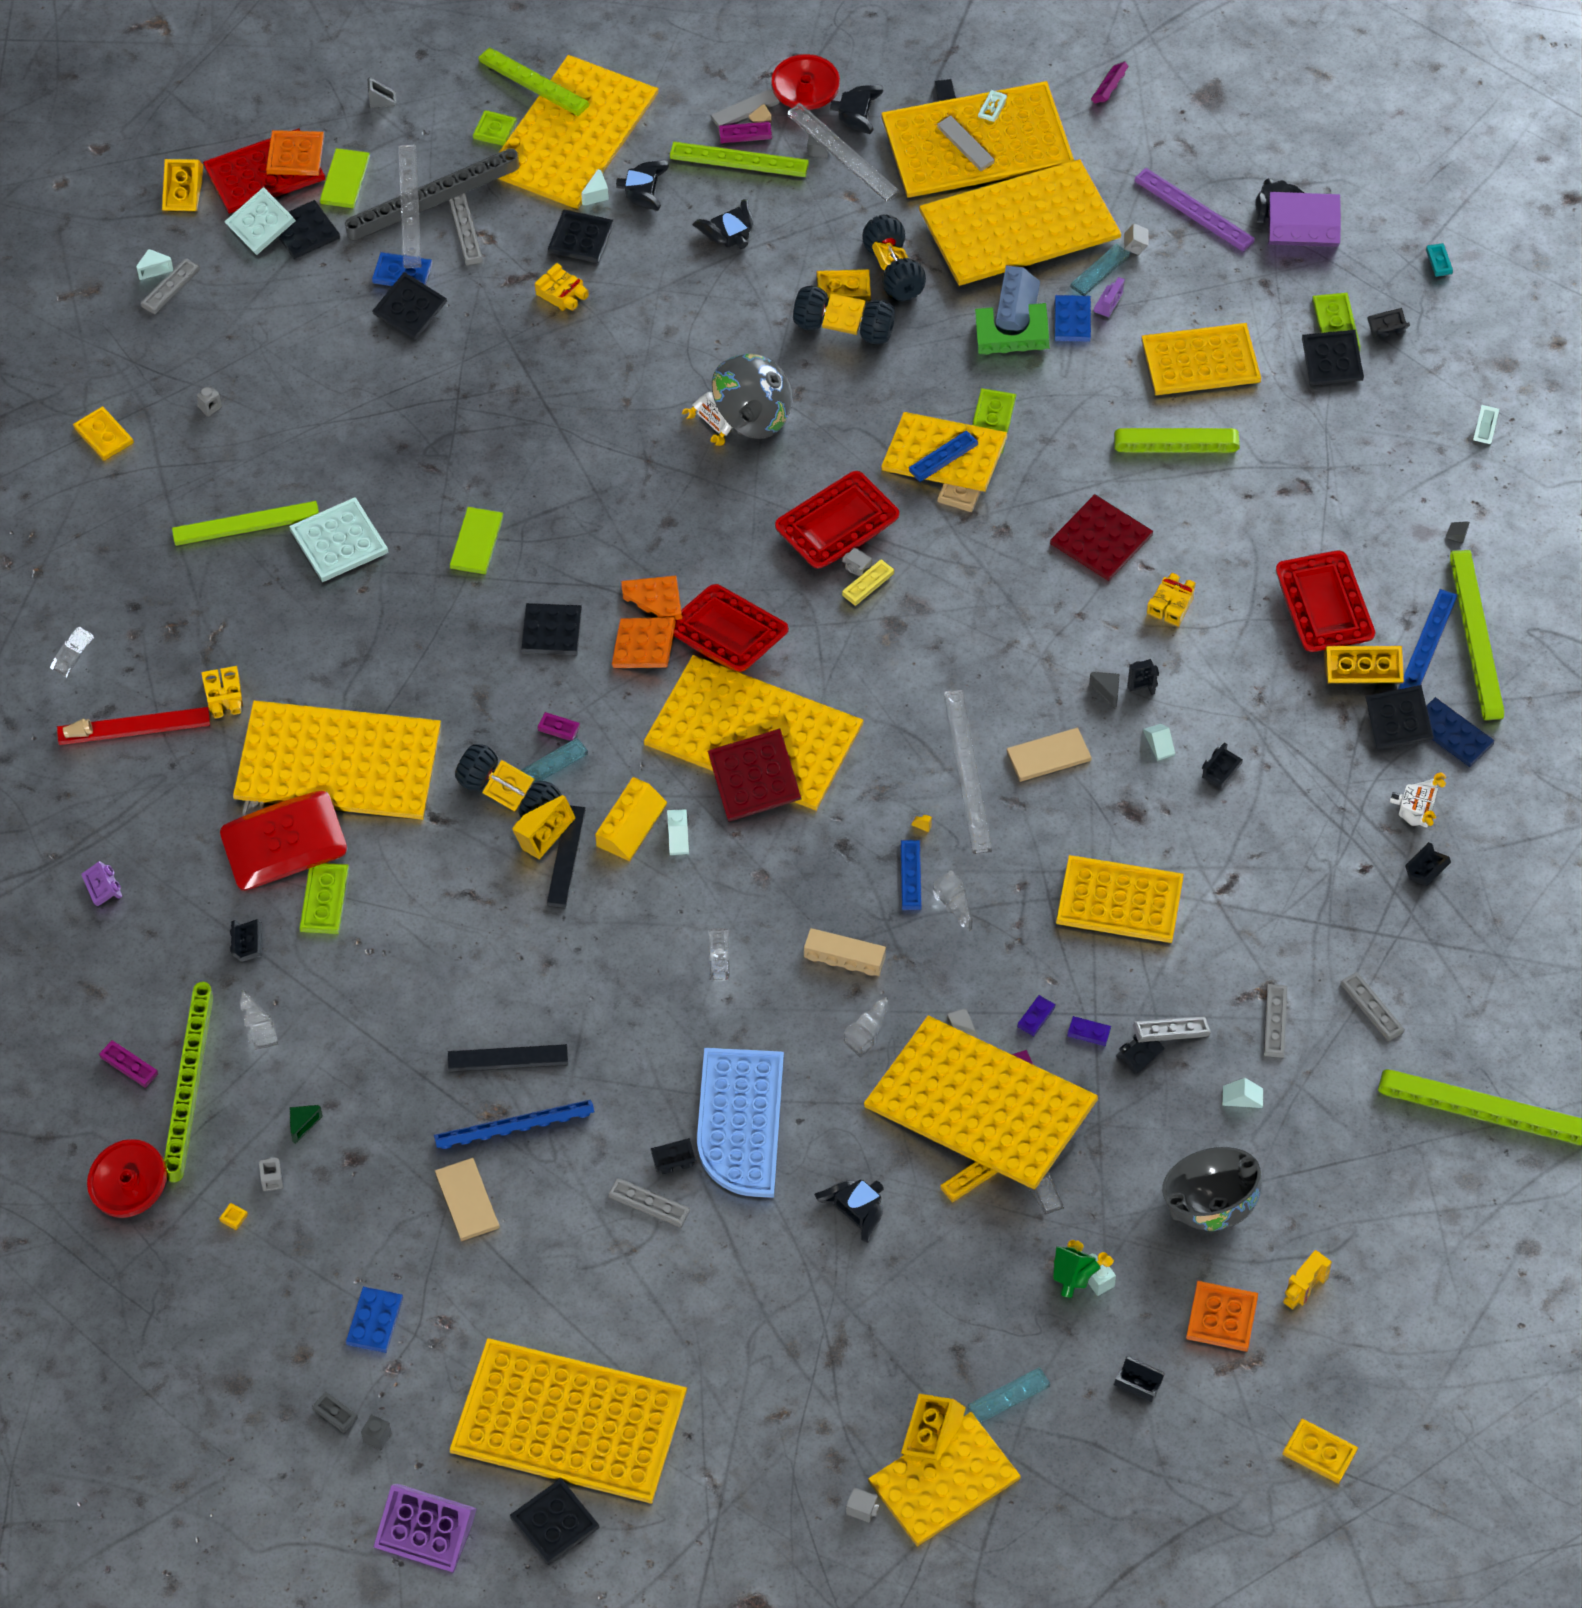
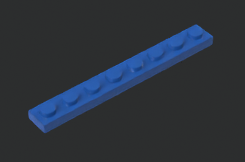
M1442 589L1439 590L1405 671L1404 682L1400 683L1398 689L1422 684L1456 602L1457 594Z
M590 1099L435 1134L434 1139L437 1148L447 1149L452 1147L453 1144H469L472 1140L479 1138L480 1140H487L497 1134L504 1136L511 1134L515 1130L527 1131L532 1126L539 1125L544 1127L554 1121L566 1122L572 1117H588L590 1113L595 1111Z

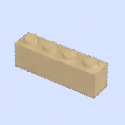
M810 928L804 946V958H808L811 961L824 962L830 966L844 967L850 971L864 972L871 976H880L886 958V947Z

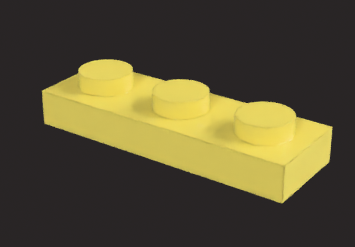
M882 559L879 560L842 591V596L856 606L894 575V569Z

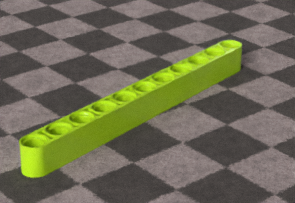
M1471 550L1451 551L1450 562L1483 720L1504 719V706Z
M207 982L197 983L192 993L164 1157L167 1179L170 1182L180 1181L185 1172L213 1004L212 990Z
M1386 1069L1382 1072L1378 1091L1383 1095L1582 1146V1118L1395 1070Z

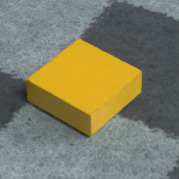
M230 1203L219 1220L237 1231L248 1216V1212Z

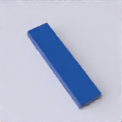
M966 430L910 466L909 472L921 482L976 447L978 441Z
M901 840L902 910H921L920 840Z

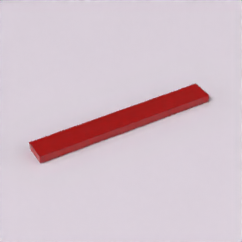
M202 707L91 722L93 733L89 734L88 737L65 738L63 727L69 725L57 726L58 744L67 745L210 726L209 708Z

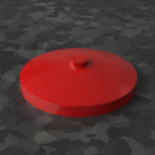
M801 54L789 57L779 63L772 74V90L774 95L780 102L794 109L813 110L823 107L836 97L840 88V76L836 67L827 59L817 55Z
M127 1139L108 1146L96 1157L88 1173L87 1189L92 1202L105 1214L118 1218L132 1217L144 1212L157 1201L163 1192L167 1179L165 1161L156 1148L142 1140Z

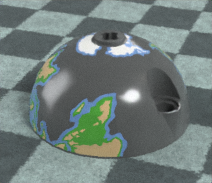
M756 354L737 355L723 361L714 372L712 378L714 401L723 418L736 431L747 437L764 439L773 436L784 426L792 409L793 393L785 372L773 360Z
M1232 1147L1208 1148L1188 1155L1171 1168L1162 1185L1163 1197L1168 1205L1171 1218L1202 1231H1219L1239 1224L1251 1214L1259 1200L1262 1187L1260 1165L1248 1152Z

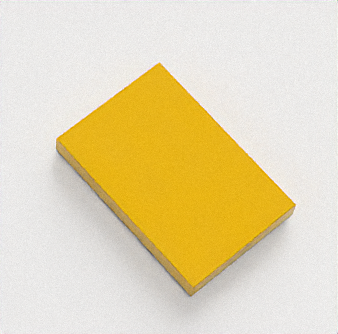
M869 269L817 271V287L827 293L828 302L831 293L871 301Z
M103 406L73 424L74 429L103 461L134 443L133 438Z
M1301 1418L1282 1455L1339 1484L1357 1453L1358 1447Z

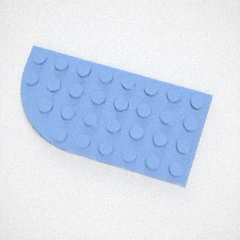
M704 1048L697 1132L698 1154L709 1176L716 1183L731 1192L752 1197L774 1198L784 1052Z

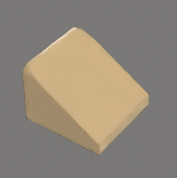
M763 104L749 115V119L752 123L770 122L771 124V113Z

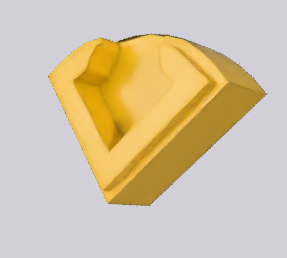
M928 815L916 816L911 825L929 832L932 827V817Z

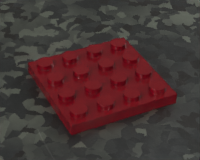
M1094 494L1053 536L1050 544L1102 578L1110 581L1153 536V530Z
M780 728L707 751L728 822L802 800Z

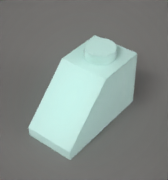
M667 810L670 855L689 854L687 810Z
M1093 1253L1090 1254V1256H1093V1257L1096 1258L1095 1261H1098V1258H1097L1098 1256H1097V1255H1095V1254H1093ZM1101 1265V1269L1093 1274L1088 1281V1284L1097 1296L1115 1287L1116 1275L1110 1267Z

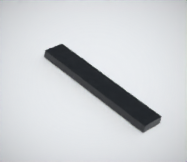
M570 805L575 819L560 835L547 906L567 907L586 807Z
M567 1044L448 1051L449 1072L568 1065Z

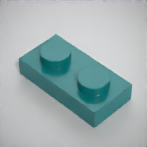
M1444 243L1427 245L1426 252L1435 277L1452 274L1453 268Z

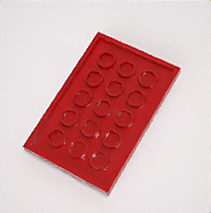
M271 138L203 161L204 168L228 214L236 212L263 187L275 198L326 180L325 174L321 167L319 176L267 174L266 169Z

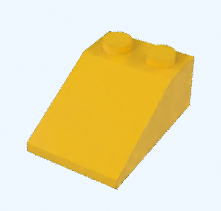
M164 160L162 211H197L203 182V164L200 160Z
M561 795L523 815L515 823L512 830L522 850L540 860L573 822L575 816L566 797Z
M918 1394L901 1454L938 1461L959 1430L966 1407L955 1399Z

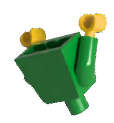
M1069 1240L1067 1243L1068 1247H1056L1053 1279L1063 1284L1061 1295L1064 1297L1073 1298L1074 1289L1086 1288L1089 1279L1101 1269V1265L1110 1267L1114 1262L1113 1258L1105 1252L1099 1253L1098 1261H1095V1257L1082 1252L1084 1245L1079 1240Z

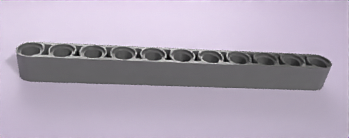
M506 149L354 215L345 221L347 236L351 240H358L512 173L519 168L518 153L514 149Z

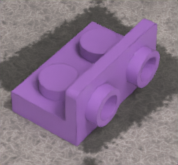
M1118 277L1115 283L1112 282L1111 285L1106 286L1093 311L1095 313L1110 317L1124 292L1125 279Z
M100 861L81 874L96 906H100L112 896L118 899L122 897L120 892L121 886L113 876L115 874L114 870L110 865H105Z

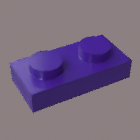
M1038 995L1018 1022L1017 1027L1034 1037L1054 1011L1056 1004Z
M1073 1016L1067 1036L1106 1046L1111 1026Z

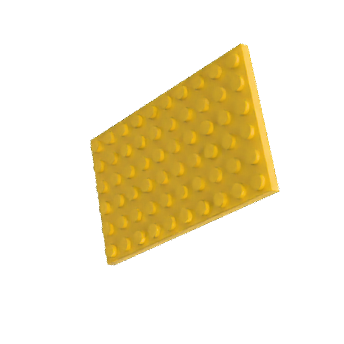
M567 55L550 80L587 100L589 107L579 116H576L539 95L499 151L500 153L506 149L516 150L519 158V168L498 179L578 210L582 205V191L598 169L601 170L602 174L657 96L658 88Z
M1044 81L997 90L996 92L1006 94L1007 99L995 122L978 117L990 92L881 112L882 121L907 198L1023 176L1074 161L1048 82ZM997 99V100H996V102H995V108H997V106H998L997 103L999 102L1000 99ZM987 109L984 114L992 116L995 111L991 113V110ZM952 116L994 159V164L980 171L937 128V124Z
M1080 159L919 206V211L959 286L1004 273L1006 265L1024 267L1121 238V232Z
M692 655L644 739V745L713 771L708 750L780 728L802 800L795 801V803L817 811L861 730L864 720Z
M253 700L233 797L236 800L277 804L322 790L329 794L334 810L424 820L441 720Z
M928 1015L865 1100L864 1107L1035 1190L1098 1101V1095Z
M487 1338L449 1450L450 1453L555 1480L562 1478L567 1483L652 1504L687 1394V1387Z

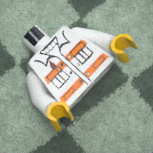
M707 392L692 404V408L683 409L682 414L685 415L689 412V416L686 419H693L696 416V411H698L697 414L719 433V435H713L710 441L716 443L715 445L722 446L725 443L724 436H727L733 427L727 423L719 412L713 393Z
M1439 772L1435 774L1434 779L1412 785L1408 784L1404 794L1392 792L1390 803L1401 805L1399 816L1411 826H1432L1434 823L1432 819L1437 818L1432 811L1438 790L1436 787L1437 785L1445 787L1446 782L1443 779H1446V776Z

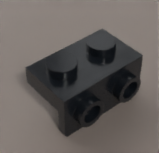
M1402 308L1367 317L1373 338L1378 336L1379 339L1390 336V333L1394 332L1396 335L1402 334L1410 326V322L1406 323Z
M1151 659L1136 661L1130 664L1127 684L1130 692L1148 687L1151 695L1155 694L1156 687H1158L1157 676H1159V670Z
M1225 742L1221 747L1218 746L1214 750L1211 759H1207L1202 765V778L1222 789L1243 762L1242 758L1227 750L1228 744Z
M1428 842L1405 867L1409 880L1428 886L1451 863L1449 856L1436 852L1433 844Z
M258 919L244 924H240L236 920L231 921V954L241 962L262 956V922Z
M1134 1034L1133 1040L1130 1043L1127 1042L1119 1048L1120 1052L1116 1057L1117 1059L1123 1058L1135 1074L1141 1071L1165 1048L1160 1041L1138 1042L1136 1034Z
M690 1138L650 1148L656 1172L661 1171L662 1175L674 1172V1167L681 1166V1169L693 1167V1162L697 1161Z
M1127 1356L1122 1369L1114 1381V1385L1152 1402L1161 1387L1165 1373Z

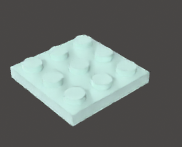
M263 187L224 222L258 255L296 220Z

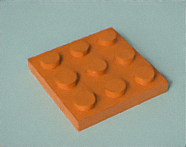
M272 130L266 169L267 174L319 176L324 132Z
M620 618L612 660L613 668H667L676 624L675 618Z
M1197 1281L1186 1339L1248 1352L1259 1293Z

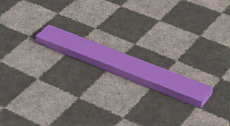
M1148 168L1142 170L1135 177L1136 183L1242 252L1254 243V237Z

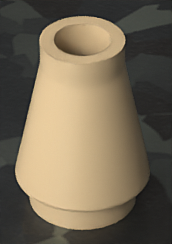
M83 718L69 726L63 727V733L65 738L88 737L89 734L93 733L90 720Z

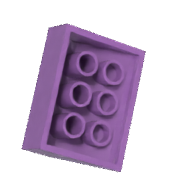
M1270 192L1268 245L1338 247L1340 245V194Z
M401 1484L391 1485L374 1548L454 1572L470 1533L477 1508Z

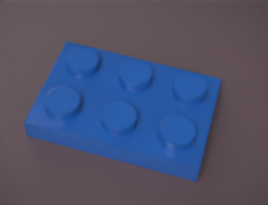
M380 252L372 282L374 284L393 286L403 272L426 285L432 267V260Z
M1055 295V341H1091V296Z
M363 1286L346 1344L387 1353L403 1301V1294Z

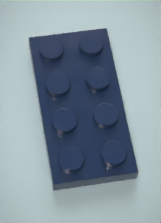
M1436 697L1426 705L1433 733L1432 740L1468 767H1471L1494 745L1495 740Z

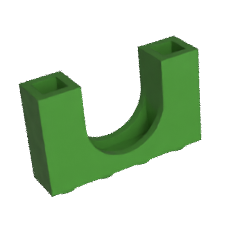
M1046 303L1028 304L1029 326L1024 332L1013 336L1002 334L996 329L993 307L975 309L978 354L988 355L991 353L1050 349Z

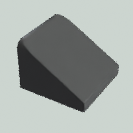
M1451 522L1446 538L1464 543L1470 522Z

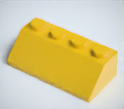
M1327 646L1325 649L1324 665L1327 683L1404 682L1402 646Z
M632 777L596 832V846L631 861L666 807L667 801L649 783Z

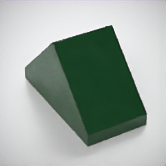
M319 1105L289 1107L290 1133L293 1143L296 1144L323 1117Z

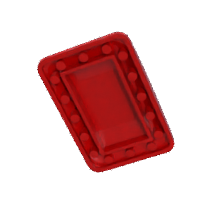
M852 471L779 517L775 522V528L812 567L823 568L886 529L899 518L900 512L862 472Z
M1336 550L1284 560L1277 564L1276 574L1295 629L1305 650L1317 652L1325 650L1327 646H1348L1374 639L1375 628L1345 552Z
M713 584L703 590L681 610L682 619L675 620L676 624L673 635L712 660L732 670L741 672L748 669L789 632V627L783 620L719 584Z
M322 790L252 812L224 824L220 829V836L236 884L241 890L245 891L344 856L347 852V844L331 798L326 791Z

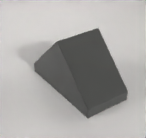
M371 77L367 79L370 108L396 105V92Z
M1090 673L1089 685L1113 708L1117 707L1120 674Z

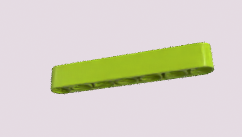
M1119 428L1114 432L1115 450L1118 452L1232 453L1240 449L1239 431L1234 428Z

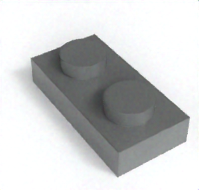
M326 1391L312 1406L316 1413L343 1433L358 1419L357 1414Z

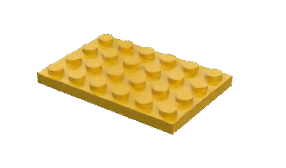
M1247 323L1142 335L1141 337L1155 395L1261 383V375Z
M903 412L881 468L882 471L914 477L909 472L910 466L967 430L978 441V445L925 480L986 492L1006 442L1007 432Z
M1069 855L1056 924L1172 943L1184 874Z
M970 1412L963 1416L959 1430L938 1461L903 1455L869 1477L868 1482L918 1547L1020 1480L1021 1475L973 1413Z

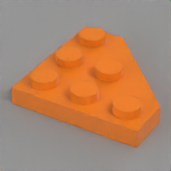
M676 576L621 581L624 600L636 603L637 607L648 613L653 612L658 615V618L674 617L675 620L682 619Z

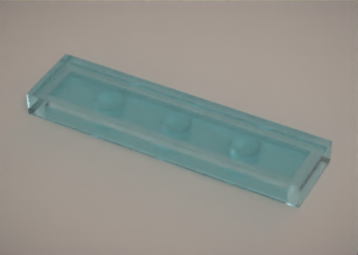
M1116 243L1071 283V288L1085 296L1130 257V252Z
M576 738L520 771L534 778V784L588 755V750Z
M1039 1367L969 1403L968 1409L981 1423L1049 1388L1051 1383Z

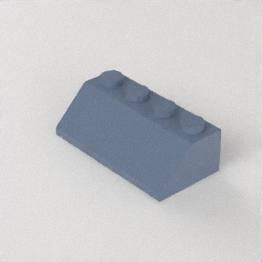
M1006 265L996 317V329L1005 335L1013 336L1024 332L1030 322L1028 304H1037L1040 281L1023 267Z

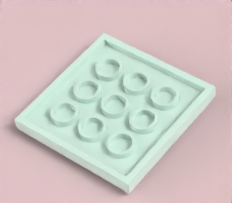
M356 497L289 526L291 533L322 582L389 553L387 546Z

